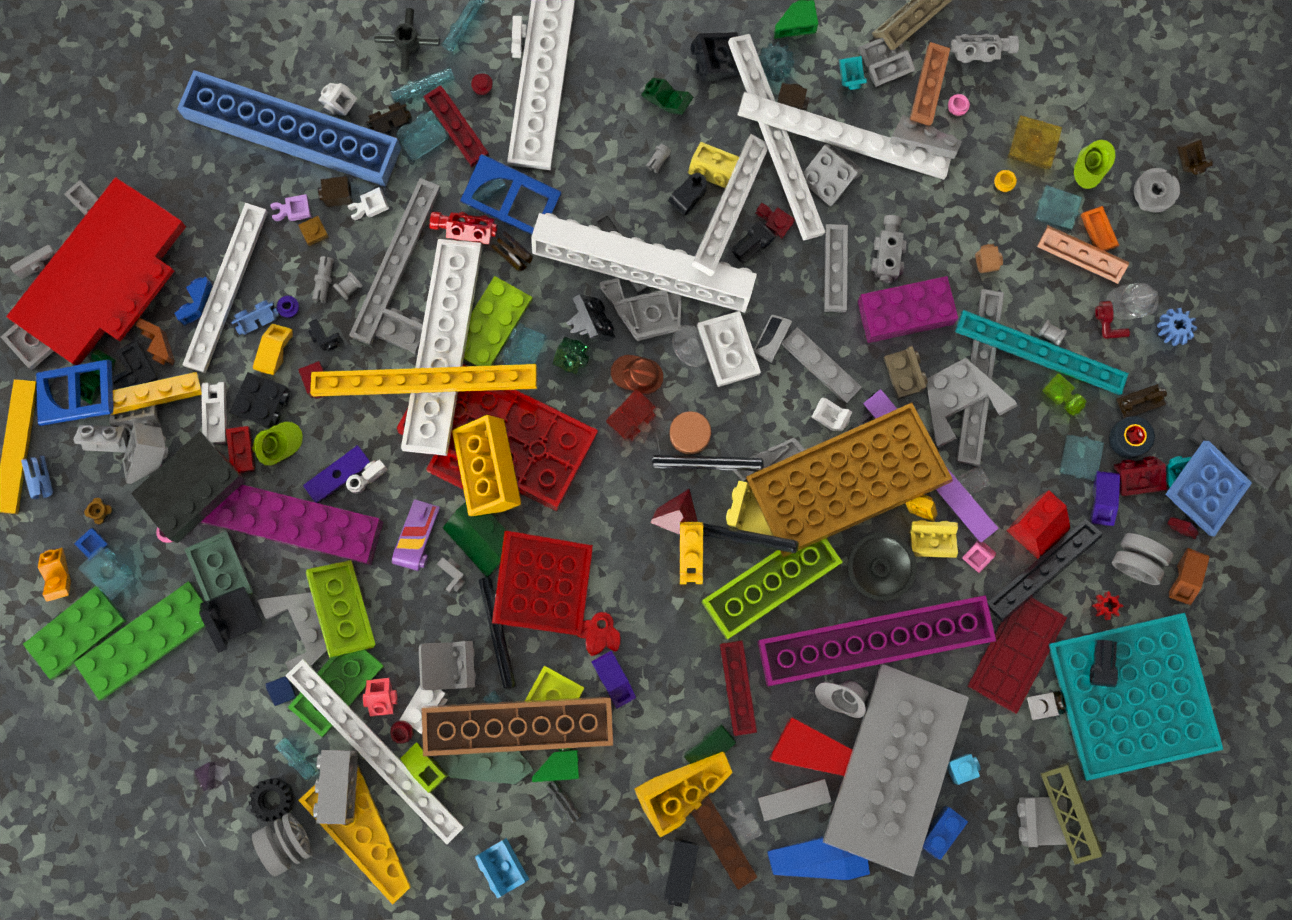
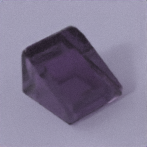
M208 762L194 770V774L203 791L214 789L215 762Z

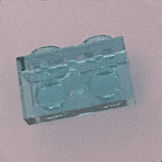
M432 110L428 113L420 114L414 122L402 126L396 133L399 143L413 162L449 139Z
M519 323L518 328L514 327L511 333L510 340L512 342L510 347H506L503 352V364H535L546 335L526 328L524 324Z

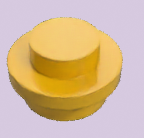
M1009 170L998 172L994 179L996 188L1002 192L1011 191L1017 183L1016 176Z

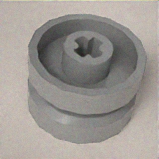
M1134 533L1125 534L1120 544L1124 551L1116 552L1112 565L1136 580L1151 585H1159L1164 577V571L1161 567L1169 566L1173 553L1162 544Z

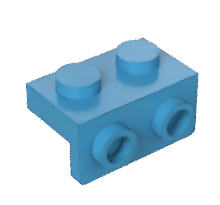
M507 838L475 856L479 869L484 873L491 891L495 893L497 898L529 880Z

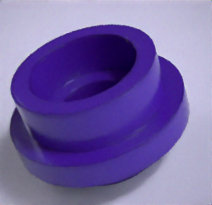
M284 296L279 299L276 308L282 317L291 318L298 313L299 303L292 296ZM286 303L291 304L289 309H284Z

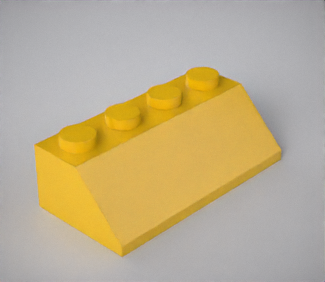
M486 415L452 430L468 515L477 516L504 512L521 505L504 419Z

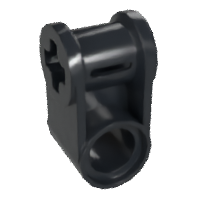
M693 173L669 197L668 202L682 215L686 216L706 194L707 181L705 176L701 173ZM693 184H701V187L696 186L695 188H693Z

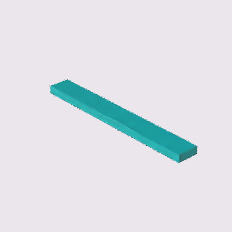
M966 310L961 312L955 329L956 333L1117 395L1123 393L1129 373Z

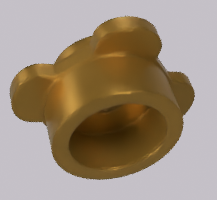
M94 498L93 502L85 509L84 514L86 517L92 518L95 524L100 525L104 522V518L111 514L112 507L105 505L101 498Z

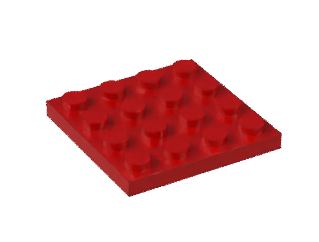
M505 531L492 623L581 636L593 545Z

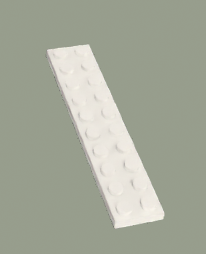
M531 0L507 160L508 165L551 170L576 0Z
M438 239L415 368L462 367L483 248L482 243ZM458 391L410 394L401 445L402 451L447 456Z

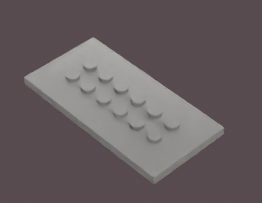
M881 664L823 843L914 877L969 697Z

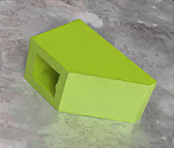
M418 742L400 758L410 774L428 793L433 792L448 777V774L431 756H423V748Z

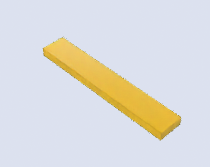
M15 379L13 381L0 463V513L18 514L24 480L21 460L27 459L37 398L36 381Z

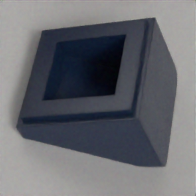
M286 676L265 684L274 706L297 697L292 682Z

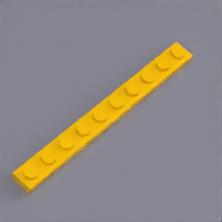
M537 365L312 372L310 394L312 396L537 389Z

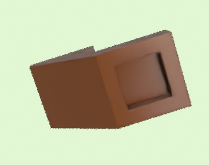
M140 318L136 327L142 331L141 335L152 340L147 349L153 355L152 360L162 365L165 362L173 365L175 359L166 332L160 327Z
M1187 548L1177 565L1179 576L1168 592L1169 598L1188 605L1193 603L1203 585L1209 562L1208 555Z

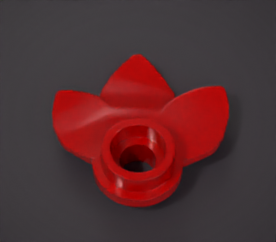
M598 612L591 620L583 621L582 633L578 637L586 639V649L591 656L599 654L605 646L615 652L620 647V633L613 627L614 620L607 612ZM604 620L606 627H600L598 621Z

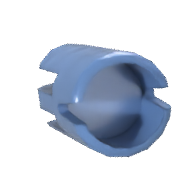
M40 456L42 476L36 457L30 458L33 478H31L27 459L21 460L30 497L32 499H39L40 490L43 498L51 496L53 488L45 457Z

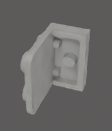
M473 641L420 644V688L422 690H442L475 687L476 673L474 671L475 650L473 648Z
M1050 797L1019 798L1017 812L1021 821L1019 839L1023 846L1038 847V845L1067 844ZM1060 797L1057 802L1059 808L1068 812L1066 798ZM1062 814L1063 819H1064V822H1065L1067 816L1064 815V814ZM1067 822L1066 827H1067V830L1069 831V824H1068V822Z

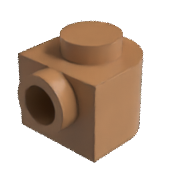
M994 244L981 246V249L975 254L977 268L980 273L999 271L1000 266L1003 265V256L1001 252L999 253L998 246L994 247Z

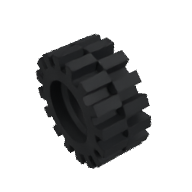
M275 778L260 781L257 786L253 787V792L249 795L251 801L248 802L252 806L251 812L256 814L255 817L257 819L260 818L262 819L261 821L265 822L281 819L282 816L293 808L291 806L295 799L292 797L294 792L290 790L291 786L285 784V781ZM269 791H275L280 796V804L275 809H268L264 805L263 798Z

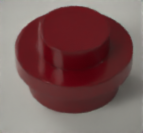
M480 73L473 77L471 87L475 93L486 95L492 90L493 82L489 75Z
M402 720L395 722L390 729L392 740L399 744L409 742L413 737L412 726Z

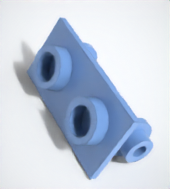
M264 300L254 305L256 309L247 312L245 309L235 314L236 319L232 320L231 323L237 322L238 326L235 328L238 334L243 333L246 335L258 328L255 320L259 319L261 325L264 326L277 320L276 317L280 315L276 308H271L274 304L273 301L268 303L267 300Z

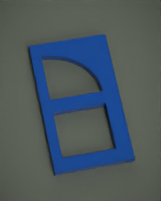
M481 154L460 202L532 235L534 227L508 216L520 186L549 198L542 212L544 215L546 213L552 214L558 198L561 196V191ZM495 179H507L513 182L500 211L472 199L476 190L486 182Z
M110 360L36 373L39 426L113 413L112 362ZM100 370L101 404L81 407L80 373ZM68 376L69 409H64L55 402L50 393L48 379Z

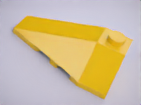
M721 752L654 777L634 788L644 812L658 835L662 837L680 827L686 821L685 818L694 809L697 810L702 805V800L709 793H714L733 772L725 753Z

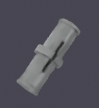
M324 256L320 257L318 274L314 277L316 284L312 297L313 301L319 302L321 300V303H326L328 286L332 283L330 276L334 259L327 257L326 260Z

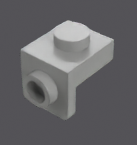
M442 557L437 565L454 578L446 590L451 594L454 591L458 592L464 586L466 576L458 570L461 566L450 558L447 561Z

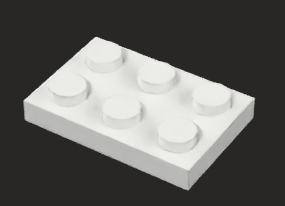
M740 311L697 324L718 387L760 375L761 371Z

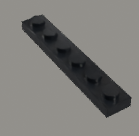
M1084 519L987 602L989 610L1003 623L1102 538L1103 533L1087 519Z

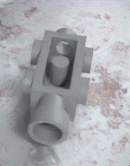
M987 33L983 35L963 34L955 36V39L951 41V52L955 54L957 60L964 63L972 62V60L992 62L994 59H1001V51H1007L1008 54L1017 53L1019 48L1018 36L1000 38L999 35Z
M896 215L884 216L883 226L885 231L882 230L879 237H875L873 249L877 250V258L872 260L871 271L875 272V277L880 278L879 281L882 283H892L893 280H897L899 275L903 274L904 270L901 254L905 253L906 240H903L904 233L898 232V228H901L902 218ZM888 241H895V245H890ZM891 261L893 263V266L888 267L886 265V262Z

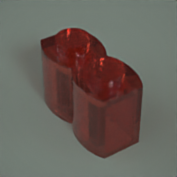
M636 389L606 420V424L625 442L629 439L634 440L641 432L639 428L644 423L648 425L656 417L654 413L656 407Z

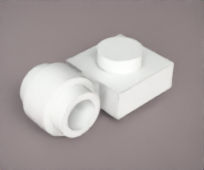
M380 459L367 464L364 468L365 471L361 473L362 476L351 475L346 481L348 490L354 494L361 493L367 484L373 483L388 471ZM359 481L358 486L353 487L354 482Z

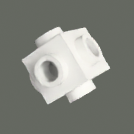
M329 83L322 89L321 97L318 101L324 105L323 109L330 115L346 116L357 98L346 85L342 83Z

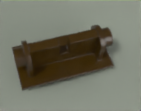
M400 102L389 106V111L384 114L378 111L369 115L370 120L366 123L371 122L373 125L369 129L384 133L391 130L388 123L390 120H392L395 127L409 122L412 116L409 110L404 111L403 109L407 105H401Z
M1158 384L1116 398L1123 418L1166 405L1164 397L1167 396V392L1164 388L1160 389Z

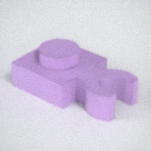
M307 194L285 198L286 204L284 205L278 202L270 204L272 210L280 209L277 215H272L274 221H281L285 216H288L289 221L312 218Z

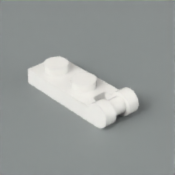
M218 382L215 385L202 383V433L212 444L227 443L226 382ZM217 393V398L211 399V394Z

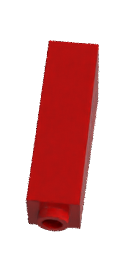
M790 717L769 759L775 762L844 776L852 749Z

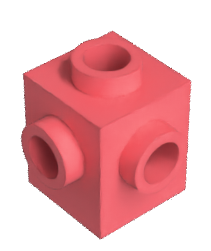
M390 678L366 680L363 705L364 708L368 707L370 717L393 714L394 704H397L398 698L397 691L392 690Z

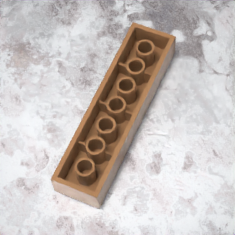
M608 696L423 706V756L613 746L611 698Z

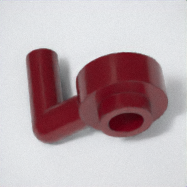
M1100 301L1099 305L1095 307V317L1102 324V337L1105 339L1129 337V328L1111 329V322L1114 316L1112 302Z

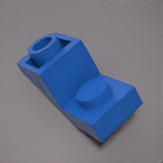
M207 277L197 278L191 282V285L186 287L194 302L182 305L174 313L178 321L184 326L202 316L213 284Z

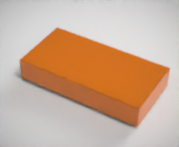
M1103 206L1086 211L1080 215L1093 246L1103 251H1109L1119 246Z

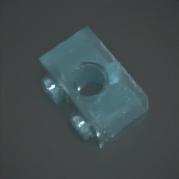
M100 547L78 569L107 597L113 600L135 578L132 576L133 571L127 565L123 564L121 566L115 560L117 556L109 548L104 549ZM104 566L113 568V577L109 578L103 575L102 569Z

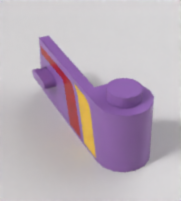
M414 499L395 547L392 564L415 571L425 568L428 561L425 547L440 510L439 506Z

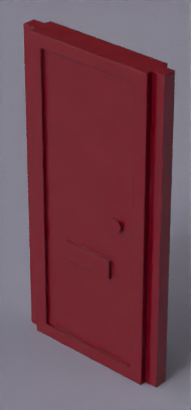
M1034 598L1029 599L1003 623H1000L995 632L996 641L990 642L967 687L1017 714L1050 652L1049 644L1055 642L1067 617Z

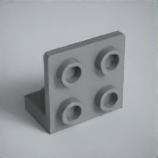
M825 144L805 169L803 175L808 188L829 206H832L853 179L859 178L864 170L836 146Z

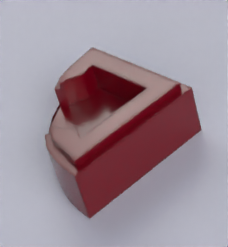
M1170 517L1167 524L1172 529L1189 538L1196 539L1198 531L1191 522Z

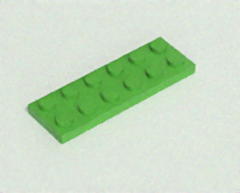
M191 582L185 583L74 662L98 700L105 699L205 627L199 615L200 604L204 600Z

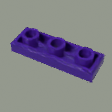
M357 445L305 483L303 487L315 503H320L343 486L351 475H358L362 472L365 466L370 463V460ZM337 472H341L339 478H335Z

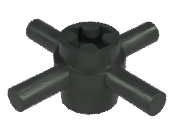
M406 8L405 23L397 26L394 35L375 34L374 36L375 43H393L402 52L400 70L403 72L409 71L410 54L415 53L419 45L440 46V37L419 36L417 30L413 27L414 9Z

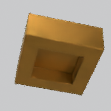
M319 216L298 225L308 246L329 237Z

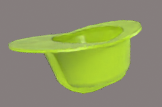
M1106 140L1094 141L1084 147L1078 154L1074 167V176L1076 182L1082 188L1090 189L1095 187L1111 169L1116 155L1115 149L1110 142Z
M293 422L280 423L270 429L259 432L254 439L252 450L256 453V457L262 464L270 466L277 464L298 451L303 440L302 431Z

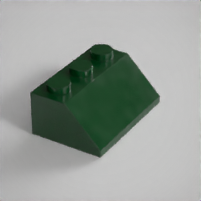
M466 502L463 503L442 528L486 577H489L500 567L504 532L506 530L492 514L469 516Z

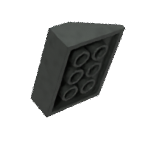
M199 431L131 494L169 540L178 543L242 485L246 479L208 438Z

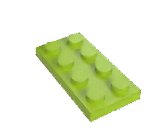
M494 276L471 313L464 360L474 366H493L533 298Z
M349 560L307 569L306 576L329 658L374 648L376 644L352 561Z

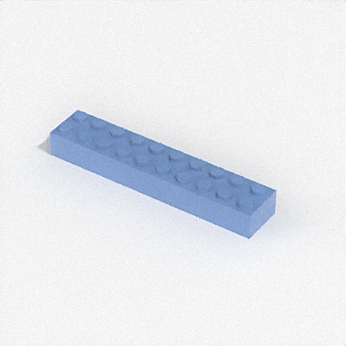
M193 70L177 108L186 120L384 187L387 186L401 151L397 138Z

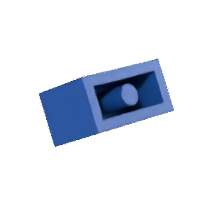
M943 806L929 826L923 849L933 857L941 860L968 821L950 807Z

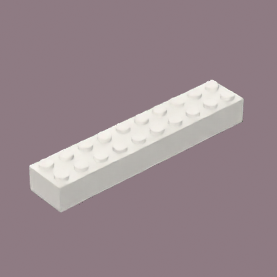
M539 213L531 237L532 254L743 313L746 312L757 275L752 273L750 269H738L731 267L726 262H719L712 276H709L691 266L695 256L688 255L683 250L676 249L673 251L666 249L665 246L658 243L652 245L645 243L640 238L632 237L630 239L623 237L622 234L615 231L609 233L602 231L597 226L589 225L587 227L580 225L572 219L562 220L551 213H546L545 215Z

